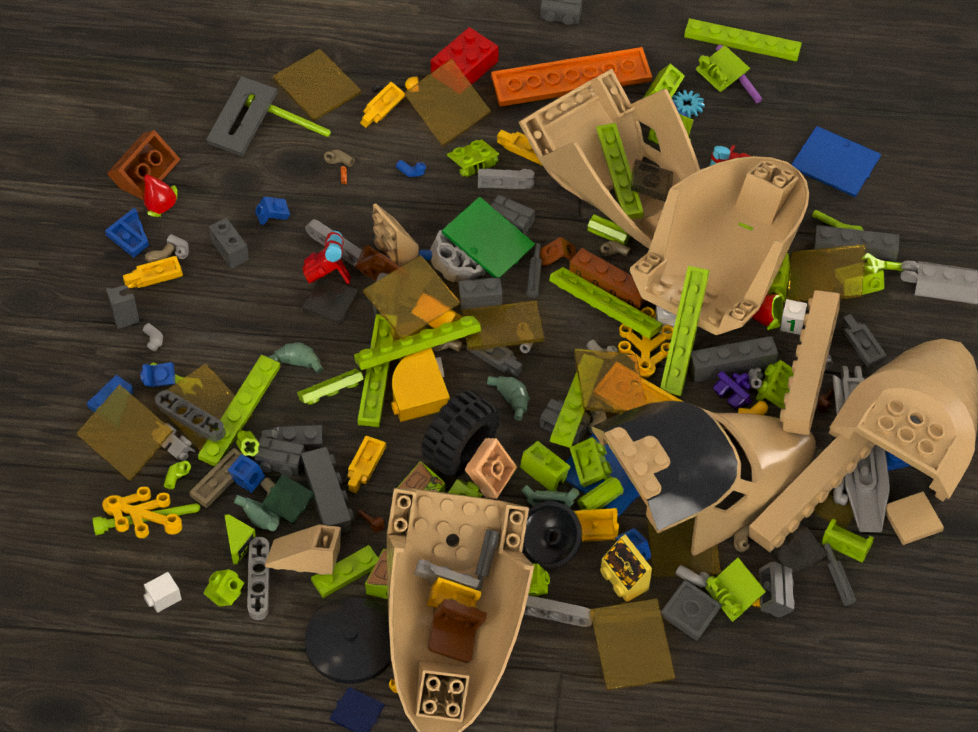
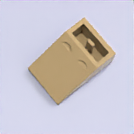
M376 203L373 204L372 217L374 220L375 246L400 267L419 258L418 244L394 217Z
M316 525L274 539L265 567L276 570L286 569L297 572H314L321 575L333 574L340 552L341 527Z

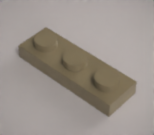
M233 448L189 492L190 497L205 508H208L234 481L227 470L242 453Z

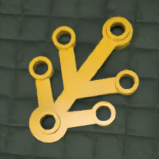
M645 307L641 310V312L650 314L649 316L656 320V312L652 308ZM622 324L619 327L620 336L629 340L641 351V358L631 350V344L628 341H621L619 343L618 352L621 355H625L635 364L634 371L638 376L643 379L650 378L655 373V365L668 356V351L664 349H669L670 343L663 342L672 338L674 328L670 325H665L662 328V333L653 340L642 336L641 340L632 332V328ZM661 345V351L650 358V352Z
M140 487L136 494L126 497L112 495L107 497L102 503L104 511L108 515L114 516L115 527L119 532H125L129 529L128 519L123 517L122 512L130 514L135 526V535L138 538H145L149 535L148 525L143 523L142 518L164 525L165 532L168 534H177L182 530V521L178 515L169 514L164 516L149 511L169 506L170 496L167 493L158 494L156 500L135 506L129 505L138 501H148L151 498L150 489L148 487Z

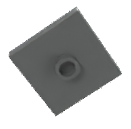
M684 579L659 615L698 641L721 609L722 604Z

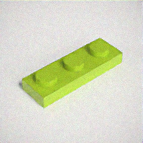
M355 368L301 390L297 394L299 400L303 403L313 404L318 402L322 396H333L339 393V389L357 386L358 382L364 380L361 371Z
M370 545L336 563L333 574H316L311 577V581L320 595L325 598L371 572L378 557Z

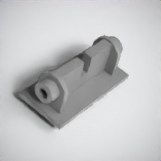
M157 422L160 428L153 431V439L165 449L172 443L167 451L177 460L185 461L188 458L187 453L189 451L196 452L190 447L192 444L190 440L183 435L178 437L175 434L177 430L169 423L163 425Z

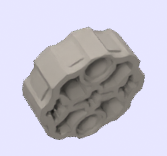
M439 230L431 246V263L436 270L443 274L445 279L451 282L476 280L486 273L485 269L441 233L442 230Z

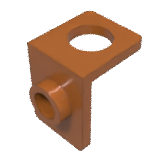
M562 237L541 248L540 251L544 267L563 256L572 260L577 254L575 246Z

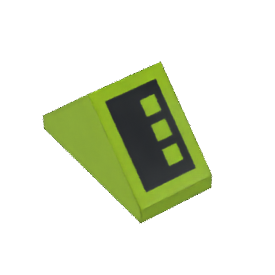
M228 514L225 515V521L234 565L238 564L248 552L249 544L256 537L255 529Z

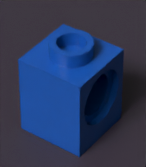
M243 454L227 470L234 482L250 493L265 478L259 465Z

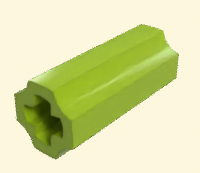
M593 214L589 221L587 231L608 240L617 241L626 246L631 237L616 223L597 214Z
M242 430L237 434L236 444L245 456H255L259 452L258 446L260 444L252 432Z
M611 476L578 499L577 504L580 510L601 509L623 494L624 489L620 481L616 477L613 478Z

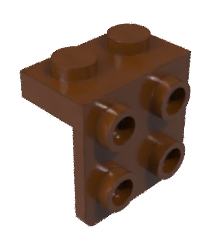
M369 245L363 247L355 265L364 275L371 277L375 281L380 273L393 274L400 279V283L404 279L407 280L410 276L409 272Z
M444 599L433 612L428 650L463 663H469L472 660L476 630L486 621L487 613L480 611L476 607L459 604L455 600Z

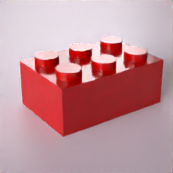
M469 27L431 59V76L461 95L498 63L499 46Z

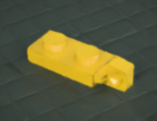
M390 82L367 104L363 111L365 115L362 117L360 124L367 128L373 121L378 123L406 94L394 83Z
M503 130L498 133L497 143L503 145L505 149L542 165L526 135L520 132L510 134Z
M177 256L136 266L137 269L133 270L132 273L123 275V281L125 286H128V289L140 288L182 277L183 273Z
M365 436L348 468L347 478L350 479L348 491L357 493L361 483L366 484L369 481L386 448V442Z

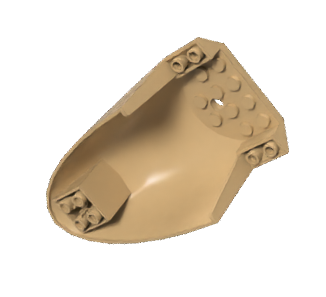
M742 157L719 162L701 169L671 187L648 253L630 267V273L641 297L677 315L688 266L710 270L698 326L714 335L742 327L761 307L806 212L809 189L807 181L801 172L790 163L775 158ZM741 222L754 228L751 231L737 224Z
M947 339L927 341L903 352L859 383L831 424L829 434L834 437H838L840 434L850 439L854 432L858 433L933 478L929 488L936 491V498L944 501L945 498L950 499L968 468L975 451L978 425V371L973 356L961 342ZM915 416L919 418L921 423H913L910 417Z
M394 488L387 530L386 550L390 654L395 685L403 709L418 732H462L474 722L489 702L504 673L520 629L534 565L522 553L529 507L472 496L414 488ZM486 529L498 531L499 536L489 576L484 578L481 596L475 605L480 611L486 612L487 615L486 621L476 630L472 660L469 663H463L433 653L428 650V642L435 608L427 606L432 584L429 583L428 579L414 575L416 565L419 559L430 561L433 565L448 567L454 572L469 574L477 579L478 575L475 572ZM450 534H456L459 538L458 543L454 546L446 543V538Z

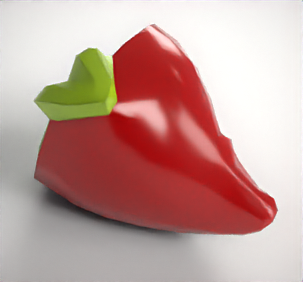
M145 175L143 200L148 210V215L161 217V213L174 206L177 200V188L175 185L169 187L166 183L151 175Z
M779 290L774 291L775 294L766 295L759 310L751 317L762 325L767 326L768 330L781 326L785 298Z

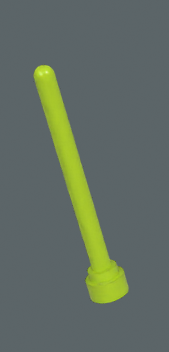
M250 95L244 105L250 107L253 100H255V95ZM272 104L268 109L270 113L325 137L331 134L329 129Z
M195 503L151 512L164 516L169 514L179 516L200 511V505ZM130 515L124 516L128 519L129 525L133 524ZM101 516L92 518L95 535L104 534V531H108V528L115 527L114 518L108 520Z

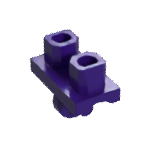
M723 371L717 375L719 380L714 385L713 390L720 397H723L730 390L733 395L727 402L732 408L738 410L744 404L749 406L752 403L750 395L742 389L745 388L748 391L752 387L747 383L750 379L748 374L744 373L739 376L737 373H734L732 378L735 382Z

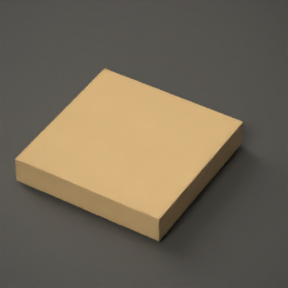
M924 492L888 503L886 506L885 514L902 545L942 532L944 529Z

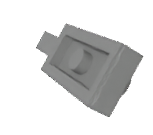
M419 559L414 575L428 579L430 584H433L438 577L475 590L479 584V580L469 574H460L448 567H439L431 564L430 561Z

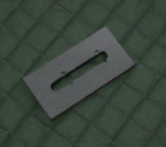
M241 76L206 139L207 144L243 157L276 97L277 89ZM250 95H255V100L251 103L241 125L234 135H229V131Z

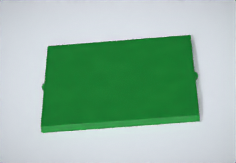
M481 197L477 198L463 212H460L441 232L494 278H501L535 245L534 242Z

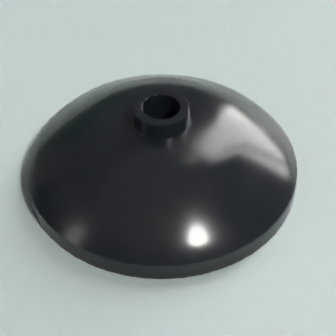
M554 501L542 502L530 508L522 549L525 557L532 564H539L544 569L559 568L570 562L579 551L583 535L582 525L576 513L568 506ZM557 533L558 538L553 541L552 536Z

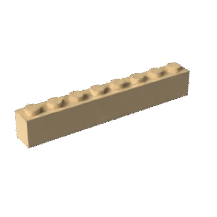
M815 290L813 298H809L807 308L809 314L805 313L804 326L806 327L801 329L800 333L802 344L797 345L796 349L798 360H794L792 365L794 376H790L788 381L790 392L785 393L784 406L786 408L781 409L780 422H783V431L810 435L840 308V293Z
M856 432L852 434L850 439L839 434L749 526V537L769 552L775 547H780L785 537L798 528L800 521L804 517L808 518L814 511V507L819 502H824L829 492L841 484L843 477L847 473H852L861 459L868 457L875 444Z

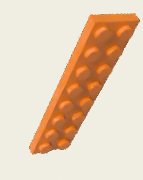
M643 47L491 72L500 107L562 97L610 69H613L621 86L652 82V75Z

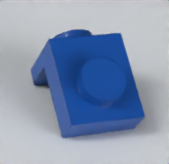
M263 197L255 211L259 223L265 225L269 218L287 220L290 216L286 200L280 198Z

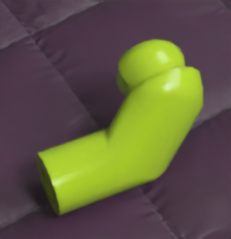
M182 461L170 466L164 487L174 489L177 479L189 473L191 469L190 463Z

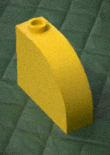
M432 348L407 355L400 361L394 371L392 378L393 402H391L394 415L398 414L400 422L440 412L443 405H446L448 400H450Z

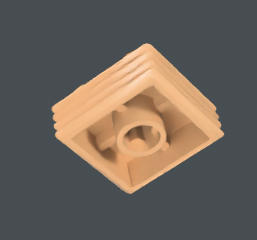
M485 438L467 464L465 471L473 482L480 487L479 490L485 498L497 499L517 469V466L497 438Z

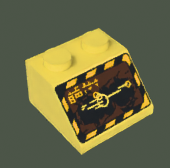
M625 534L602 558L600 571L602 576L613 584L615 593L619 597H623L627 603L649 590L652 568Z

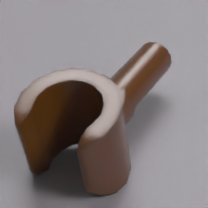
M834 387L826 395H821L818 398L816 407L821 412H825L830 408L831 402L829 398L834 394Z
M360 509L358 511V514L370 524L373 532H379L386 528L384 519L381 516L373 519Z

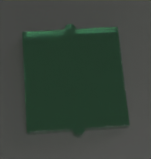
M282 474L275 486L270 488V493L262 505L294 524L301 513L306 511V506L314 496V493Z

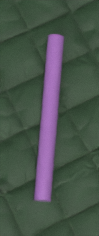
M718 45L716 50L721 49L723 45ZM744 74L739 77L738 80L756 103L761 102L762 97Z

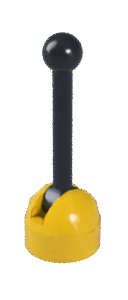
M418 76L410 77L406 80L405 84H397L396 86L398 88H406L412 93L419 92ZM373 85L372 91L376 93L379 90H383L386 86Z

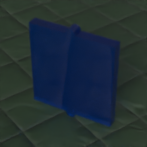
M348 687L342 699L337 701V707L330 716V720L353 732H369L372 726L377 724V718L383 710L384 704Z

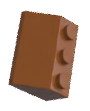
M155 130L143 133L108 171L107 175L120 189L143 200L144 176L151 175L162 181L180 161V158Z

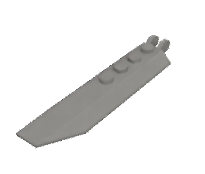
M906 260L902 263L904 271L901 273V279L916 283L915 295L978 304L977 269L921 261L917 263L916 261Z
M842 366V380L835 375L832 376L837 415L849 395L859 383L864 381L861 366H855V378H849L847 366ZM875 444L868 457L861 459L857 463L855 470L844 476L845 488L859 532H882L890 484L885 449Z

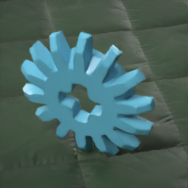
M683 90V95L680 92H676L677 96H672L678 112H686L688 118H691L692 114L695 117L698 116L697 111L703 112L700 107H705V104L701 103L704 99L698 98L700 96L699 93L693 95L691 90L688 95L686 90ZM683 101H686V102L691 101V103H690L691 106H689V105L684 106V105H683V104H684Z

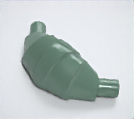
M300 342L285 344L268 357L280 363L313 368L317 374L324 370L320 364V359L313 349Z
M489 376L487 385L497 386V390L500 391L515 411L514 419L521 421L523 413L527 411L530 400L525 385L514 377L499 376L497 378Z
M526 485L521 490L532 506L546 501H554L571 507L574 504V499L579 495V491L575 488L569 493L549 490H537L534 492Z
M236 495L234 503L243 506V510L254 526L269 529L270 531L276 530L279 526L280 517L271 508L250 498Z

